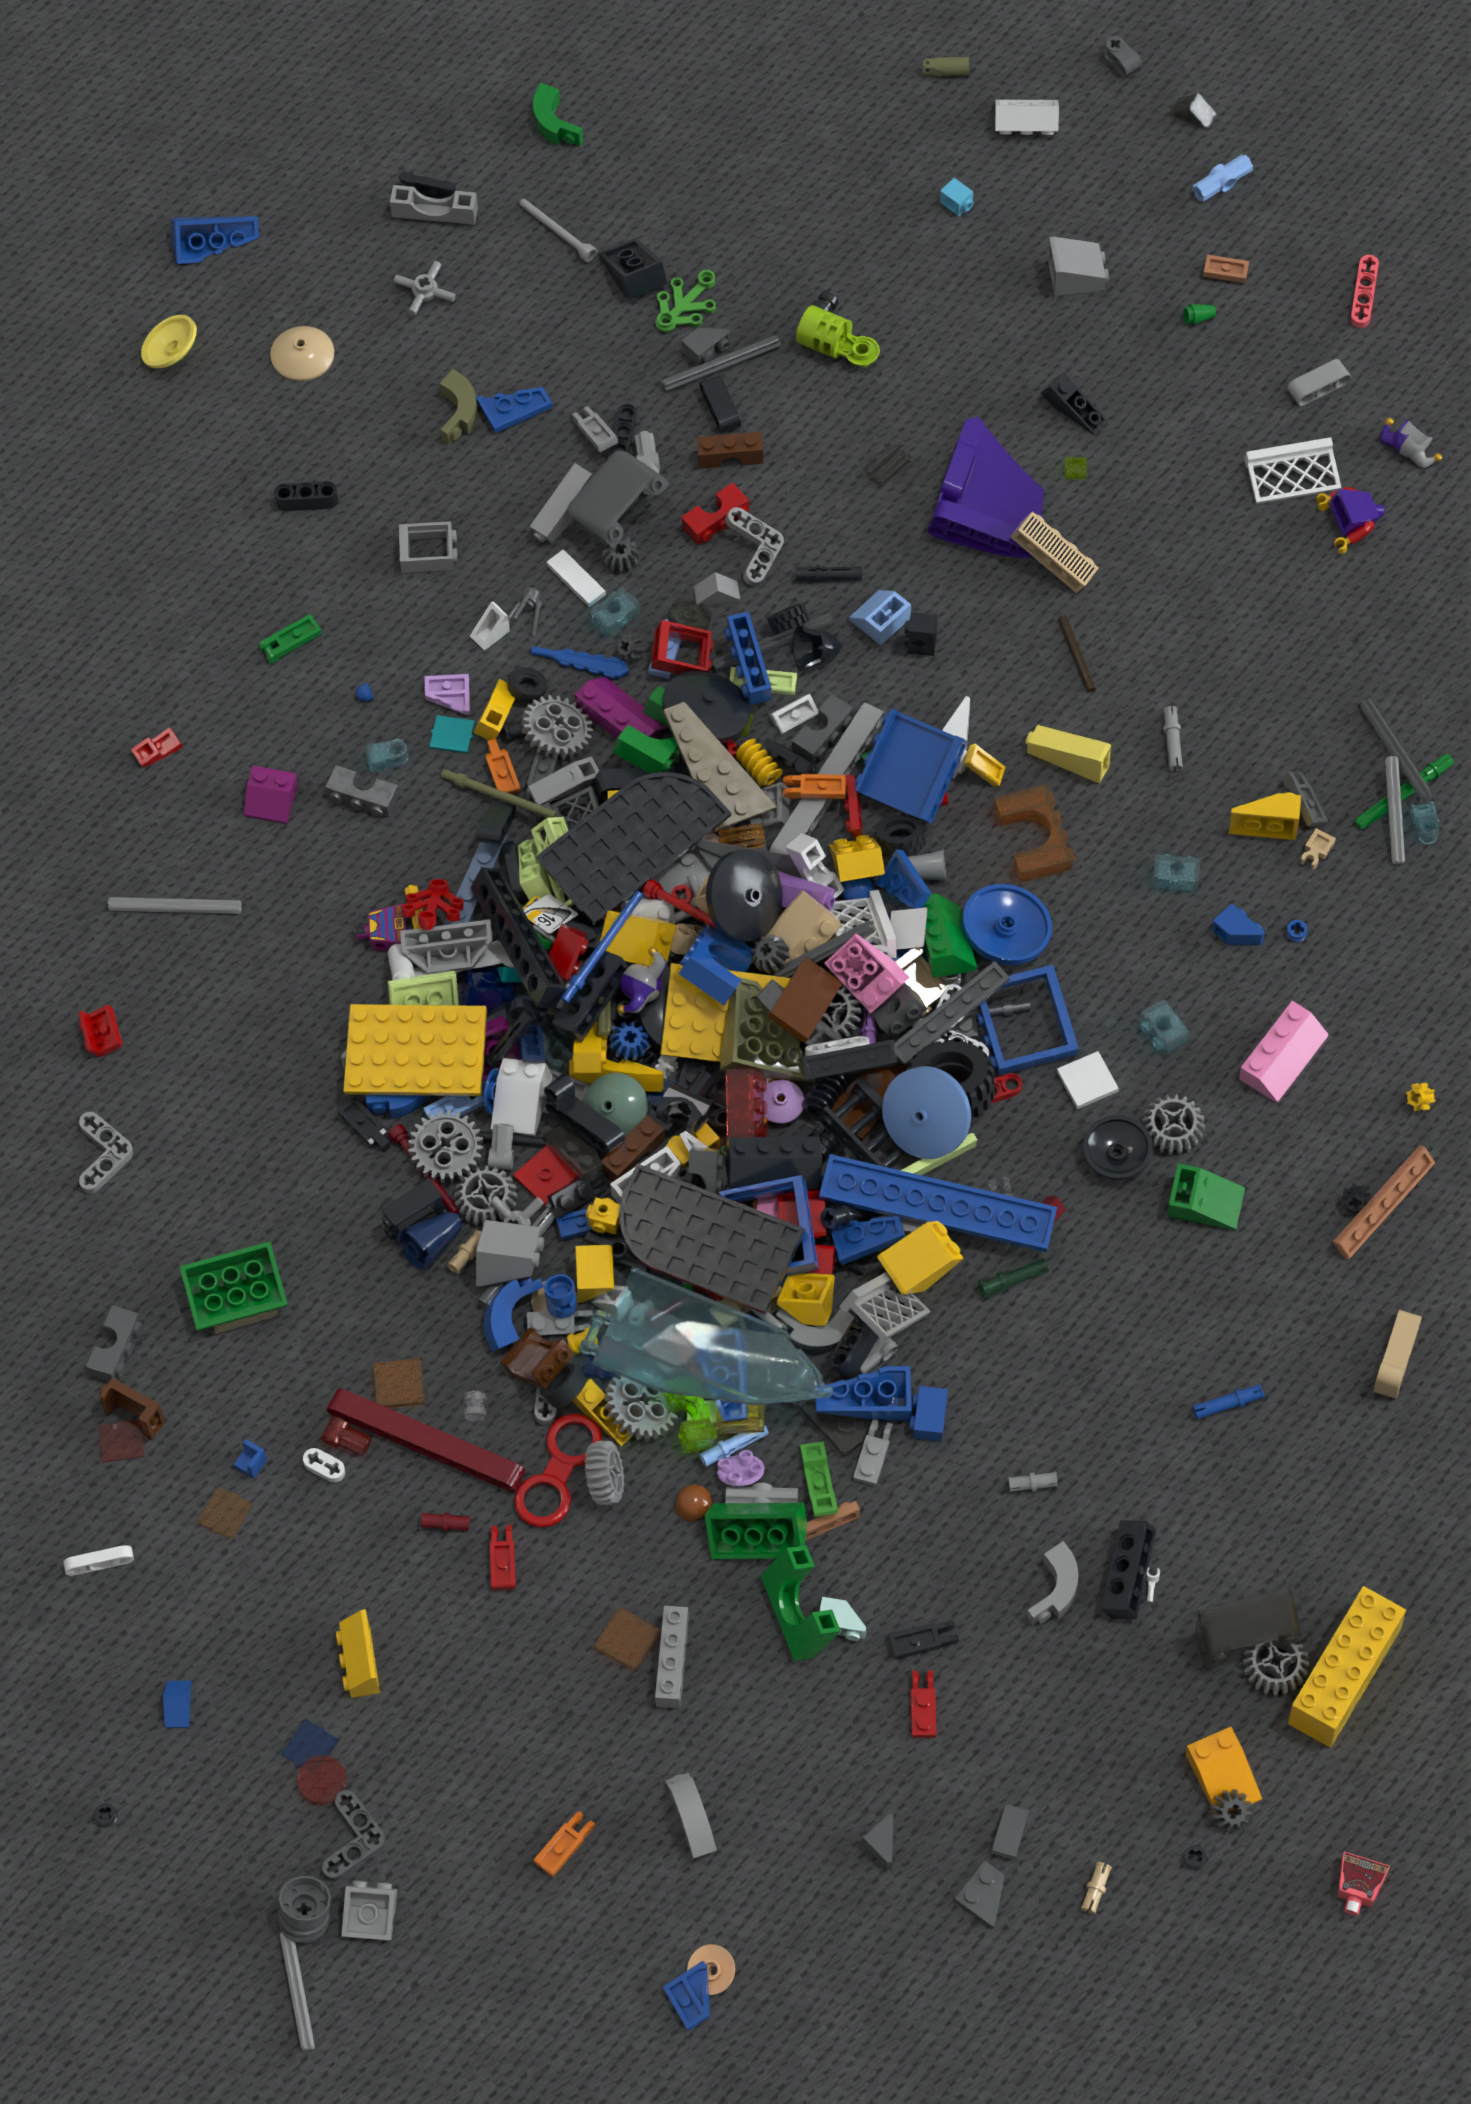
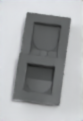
M1005 1805L992 1848L993 1854L1016 1859L1029 1816V1810Z

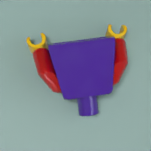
M1351 487L1338 489L1331 492L1329 496L1321 493L1316 498L1317 503H1319L1318 509L1321 511L1327 510L1330 504L1342 535L1347 536L1345 539L1339 537L1334 542V547L1340 544L1344 545L1338 549L1339 554L1347 551L1348 544H1354L1374 529V525L1379 517H1383L1385 513L1384 506L1382 504H1374L1368 492L1357 491Z

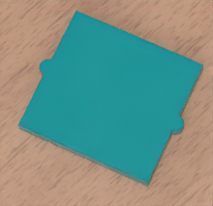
M437 715L434 729L431 730L432 738L429 747L468 754L470 741L473 739L472 732L475 721Z

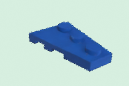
M543 387L519 390L515 394L508 395L499 393L495 394V397H476L478 406L495 433L553 408L552 402Z
M898 1216L872 1218L870 1221L865 1222L852 1220L848 1225L841 1226L838 1224L830 1229L838 1259L842 1265L891 1246L906 1237L902 1221Z

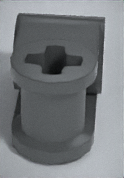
M1112 36L1107 39V49L1105 50L1104 58L1121 76H1127L1142 65L1138 53L1132 50L1122 38Z

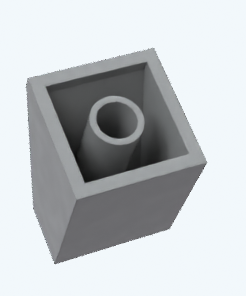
M1049 237L1048 264L1055 296L1105 290V284L1109 281L1108 269H1104L1103 264L1106 263L1105 253L1100 251L1099 243Z
M485 1220L476 1250V1286H485L532 1276L534 1267L539 1265L540 1253L538 1251H542L544 1246V1237H540V1227Z

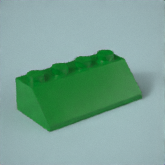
M936 893L931 894L923 908H927L924 950L932 978L976 971L977 966L972 948L962 930V914L959 905Z
M804 1502L713 1503L705 1514L711 1559H777L786 1548L805 1546L807 1519Z

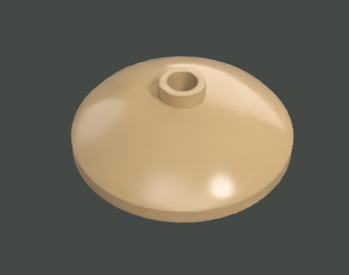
M299 326L284 331L275 339L271 347L270 357L273 367L281 376L294 381H308L321 376L329 369L334 359V347L331 339L323 331L314 327Z

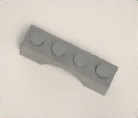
M393 185L390 199L392 217L475 225L478 210L475 192L455 191L448 198L433 199L420 194L414 187Z

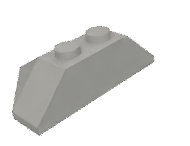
M490 920L435 926L431 930L419 928L400 931L402 953L427 974L473 969L493 942Z

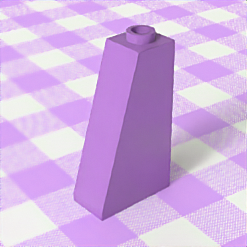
M777 871L783 891L782 907H788L797 895L804 890L831 911L835 904V889Z

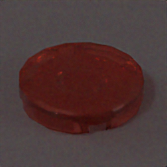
M319 1755L310 1758L302 1765L297 1781L299 1790L305 1799L313 1804L324 1805L335 1801L337 1794L345 1790L347 1779L345 1769L336 1759L331 1756Z

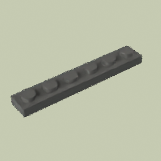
M995 961L894 1043L896 1056L904 1066L908 1065L909 1061L918 1051H922V1048L927 1045L931 1046L1010 980V977Z

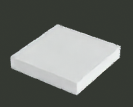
M1098 1051L1057 1068V1074L1077 1109L1115 1094L1119 1090Z

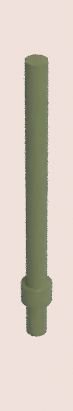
M445 769L441 773L442 778L455 782V785L461 788L468 787L547 818L558 816L557 811L469 779L468 775L456 774Z

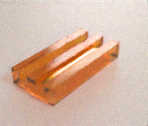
M762 823L718 830L720 836L719 843L726 844L739 841L742 843L730 845L751 849L765 846L764 826ZM759 838V840L747 841L748 839Z

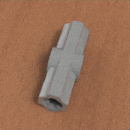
M642 431L635 435L636 459L659 473V457L655 450L653 433ZM645 489L643 490V494L651 496Z
M756 1483L752 1487L726 1486L725 1503H798V1488H773L767 1483Z

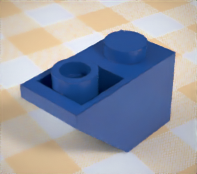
M1233 904L1219 914L1212 924V931L1228 945H1261L1264 941L1265 932L1261 925L1251 921L1244 910L1236 908Z

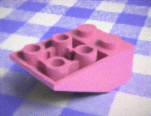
M855 934L824 963L870 1013L878 1008L910 978L894 960L858 934Z

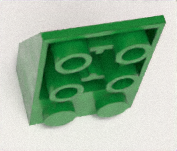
M1178 1163L1167 1216L1236 1230L1245 1187L1202 1168Z

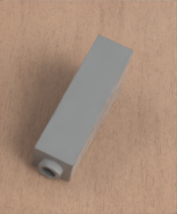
M574 463L530 525L534 531L533 536L543 543L546 540L552 544L572 522L567 512L568 505L593 477L590 472Z

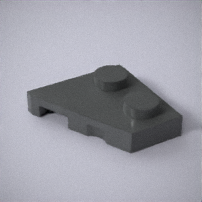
M984 1861L955 1897V1901L992 1929L996 1924L1004 1874Z

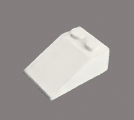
M966 696L942 730L954 736L964 738L966 741L968 740L969 697ZM967 746L952 779H955L958 773L962 774L966 768L964 761L968 753Z
M503 1058L496 1083L491 1131H493V1124L502 1123L514 1125L513 1134L535 1137L545 1104L544 1087L551 1083L553 1077L546 1063L522 1062V1060Z

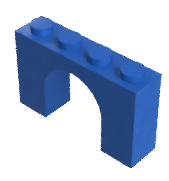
M704 926L680 962V965L683 967L679 975L725 1005L741 981L740 978L730 971L746 972L753 962L751 960L754 956L751 952L753 949L742 941L726 937L712 926L709 928Z

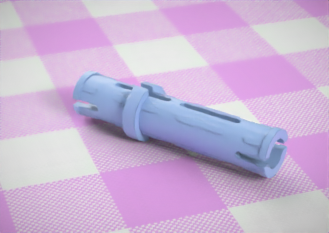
M760 1421L728 1440L717 1442V1445L700 1453V1459L705 1467H709L723 1458H729L730 1454L767 1436L769 1434L765 1424Z

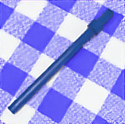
M636 891L579 973L572 977L569 982L570 986L561 997L563 1002L568 1004L577 990L580 991L584 986L586 977L644 895L641 892Z

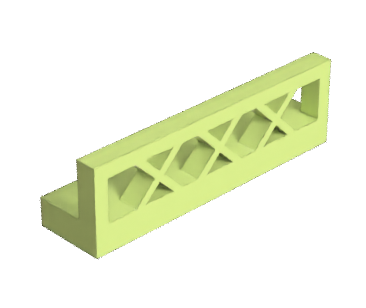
M564 817L546 818L531 829L539 853L569 831ZM543 829H545L546 832L545 841L543 840L540 831H542ZM548 875L556 899L569 908L574 905L571 899L565 900L563 890Z

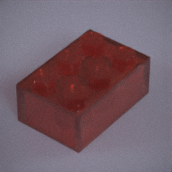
M755 1069L726 1070L727 1139L768 1136V1127L764 1123V1114H767V1102L764 1101V1092L767 1091V1080L763 1077V1074Z

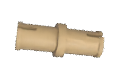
M475 1230L469 1240L459 1246V1251L447 1263L451 1271L458 1274L469 1260L475 1258L481 1231Z
M1103 1862L1096 1863L1091 1882L1087 1883L1086 1888L1088 1890L1081 1906V1910L1086 1912L1089 1909L1088 1913L1096 1914L1101 1895L1105 1894V1884L1112 1869L1108 1864L1105 1867Z

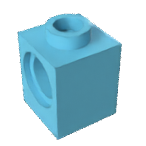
M953 178L940 190V203L960 216L964 211H969L973 206V191Z

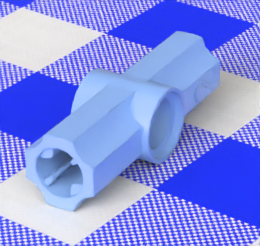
M1240 155L1226 165L1219 164L1215 166L1209 173V176L1193 185L1192 190L1195 197L1199 201L1204 202L1219 191H1228L1235 185L1238 179L1253 170V165L1246 155Z

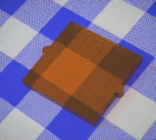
M218 1487L198 1523L213 1530L215 1534L220 1533L233 1539L253 1503L239 1497L237 1493L232 1494Z

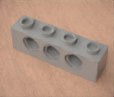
M664 1606L655 1693L656 1707H681L689 1623L688 1607Z

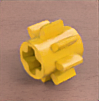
M1428 1083L1412 1084V1090L1406 1092L1407 1104L1414 1106V1111H1420L1421 1109L1429 1110V1104L1436 1101L1434 1099L1435 1090L1427 1088Z

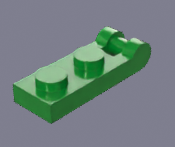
M311 614L262 640L258 647L263 653H266V659L269 663L273 664L280 657L321 635L322 631ZM277 644L278 647L273 649L272 646Z

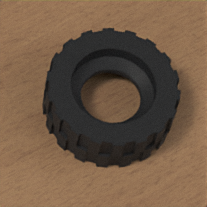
M912 815L888 816L881 820L875 829L876 842L881 847V852L886 856L892 857L897 849L903 850L910 857L913 854L919 853L926 844L924 823ZM897 834H907V835H910V836H907V837H904V838H894V837H891V836H894V835H897Z

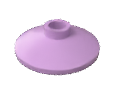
M775 1080L768 1083L761 1090L758 1098L759 1110L765 1118L773 1123H789L801 1114L804 1096L796 1084L787 1080ZM784 1096L785 1100L783 1102H779L777 1100V1097Z

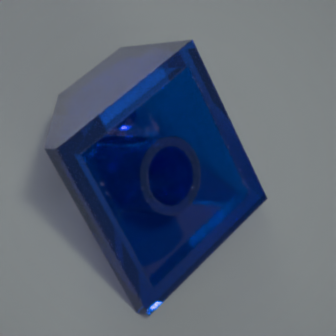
M479 967L465 970L464 1006H486L488 1013L514 996L513 982H502L497 971L498 968Z

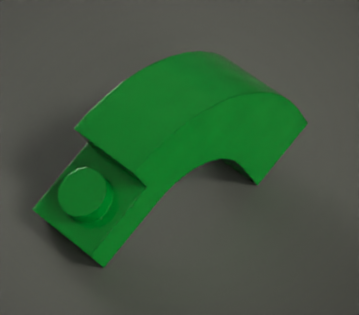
M540 83L533 98L534 120L538 131L545 139L557 146L561 139L567 144L580 146L583 142V128L562 121L554 114L560 103L559 89Z

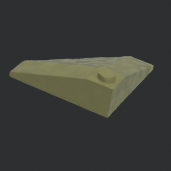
M738 977L741 981L731 995L721 1047L720 1071L743 1076L814 1082L815 1079L806 1080L802 1057L806 1056L798 1045L801 1040L767 1017L770 1010L757 997L759 991L762 990L759 983Z

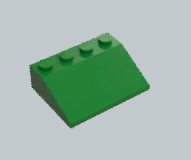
M270 1242L179 1266L197 1331L288 1306Z

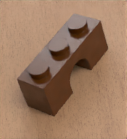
M761 432L696 437L699 469L720 467L721 461L729 457L739 458L742 465L763 463Z
M647 1115L625 1137V1141L613 1149L601 1161L603 1175L614 1182L632 1170L644 1153L651 1155L665 1141V1128Z

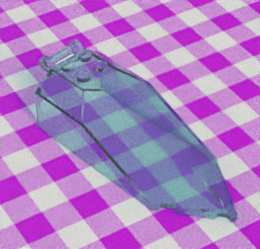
M634 1267L631 1269L614 1315L602 1310H596L592 1316L593 1322L588 1334L579 1346L581 1353L595 1355L592 1362L593 1365L659 1392L749 1405L831 1397L833 1394V1388L827 1387L822 1381L823 1375L802 1349H796L790 1341L791 1336L786 1330ZM601 1325H609L599 1345L595 1344L594 1341Z

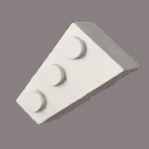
M668 1146L641 1163L643 1166L677 1178L681 1170L680 1161ZM635 1168L610 1184L611 1194L618 1204H620L622 1194Z

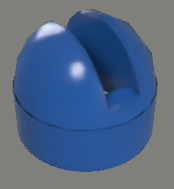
M368 682L356 689V696L360 701L365 702L374 699Z

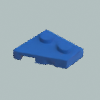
M701 1961L663 1986L688 2030L695 2028L711 2017L707 1964L704 1961Z

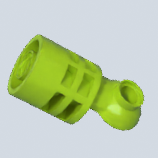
M809 306L798 325L796 333L797 343L835 359L843 356L858 367L869 366L878 358L880 353L879 345L874 339L866 336L856 337L851 334L852 321L817 306Z

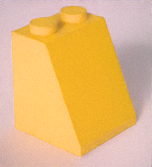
M939 1221L926 1222L877 1256L902 1295L926 1291L964 1259L960 1254V1248L951 1241L947 1235V1229Z

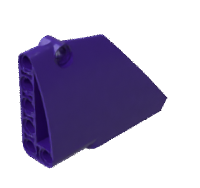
M979 417L966 419L940 489V496L930 521L928 532L936 538L976 550L1008 557L1031 558L1032 555L1010 536L1031 512L1042 517L1044 489L1013 460Z

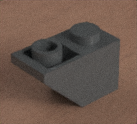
M697 328L681 340L682 352L697 366L712 361L717 353L725 351L731 343L730 331L728 329Z

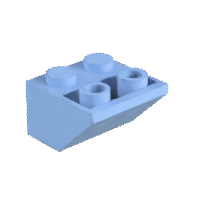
M878 590L849 617V620L879 645H882L905 624L906 620L910 619L911 604L895 591Z

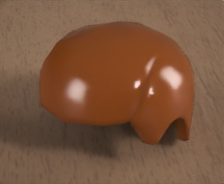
M692 1484L684 1487L679 1492L674 1505L676 1513L682 1520L696 1522L698 1519L705 1517L706 1512L713 1504V1500L707 1488L702 1485Z

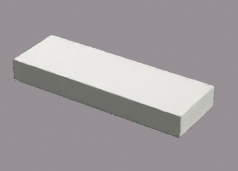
M564 550L547 561V566L588 607L606 595L605 590Z

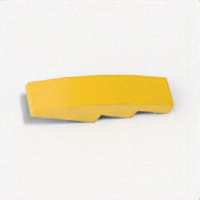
M573 1056L569 1060V1076L582 1082L592 1084L603 1075L622 1073L637 1080L645 1091L662 1092L664 1089L663 1071L630 1060L624 1061L622 1058L619 1063L606 1059V1064H602L601 1073H574Z

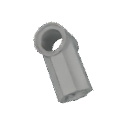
M493 1124L492 1148L489 1150L488 1157L489 1169H493L496 1166L500 1170H512L514 1161V1150H512L514 1125Z
M879 1337L858 1373H867L880 1361L888 1360L896 1353L898 1345L891 1338L883 1341Z

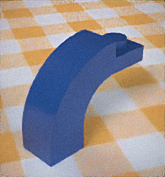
M366 1095V1104L370 1112L383 1114L386 1111H390L391 1118L394 1119L416 1111L426 1102L430 1095Z
M529 1278L520 1283L515 1279L502 1286L491 1297L484 1315V1331L492 1352L519 1340L512 1324V1309L520 1298L544 1287L541 1278L536 1281Z

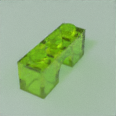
M696 1375L668 1380L664 1392L671 1412L683 1410L692 1417V1420L682 1422L678 1431L684 1453L712 1448L717 1438V1430L715 1425L711 1424L710 1409L708 1404L704 1403L703 1387L701 1383H698Z

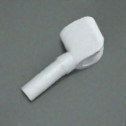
M1148 1567L1146 1582L1148 1583L1147 1602H1153L1155 1583L1159 1581L1160 1569L1157 1568V1575L1152 1576L1148 1573Z

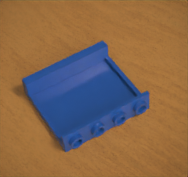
M891 708L890 713L887 712L883 718L882 724L884 726L881 733H877L874 738L873 745L875 746L872 753L866 756L864 771L858 775L855 781V790L860 794L932 824L968 742L964 738L949 734Z

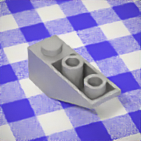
M591 756L571 763L528 786L527 789L535 804L543 805L590 787L599 769Z

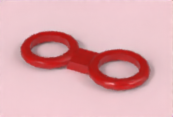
M581 1414L564 1415L557 1419L549 1428L546 1443L547 1450L552 1457L543 1474L533 1475L521 1483L517 1488L514 1498L515 1510L520 1518L529 1525L540 1528L553 1526L560 1522L568 1513L571 1497L566 1483L574 1467L585 1465L586 1456L585 1453L579 1456L565 1455L558 1449L556 1438L562 1428L578 1424L590 1431L593 1436L592 1443L602 1441L600 1428L588 1416ZM546 1484L558 1490L561 1495V1503L555 1513L539 1517L527 1511L524 1506L525 1495L536 1485Z

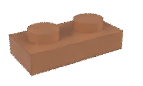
M1207 255L1203 277L1245 283L1249 261Z

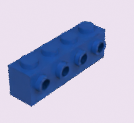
M749 611L727 616V627L724 628L727 641L731 640L732 643L730 652L732 659H736L738 663L735 666L738 679L742 678L744 683L741 685L744 698L748 697L750 705L771 700L772 688Z

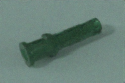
M1042 1258L1005 1274L998 1272L996 1276L989 1279L978 1280V1287L983 1298L987 1300L993 1294L1001 1291L1003 1293L1007 1292L1010 1286L1043 1273H1048L1049 1268L1047 1267L1046 1260Z

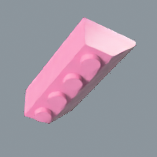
M1291 1001L1242 1065L1239 1079L1278 1103L1327 1039L1328 1033L1310 1011Z

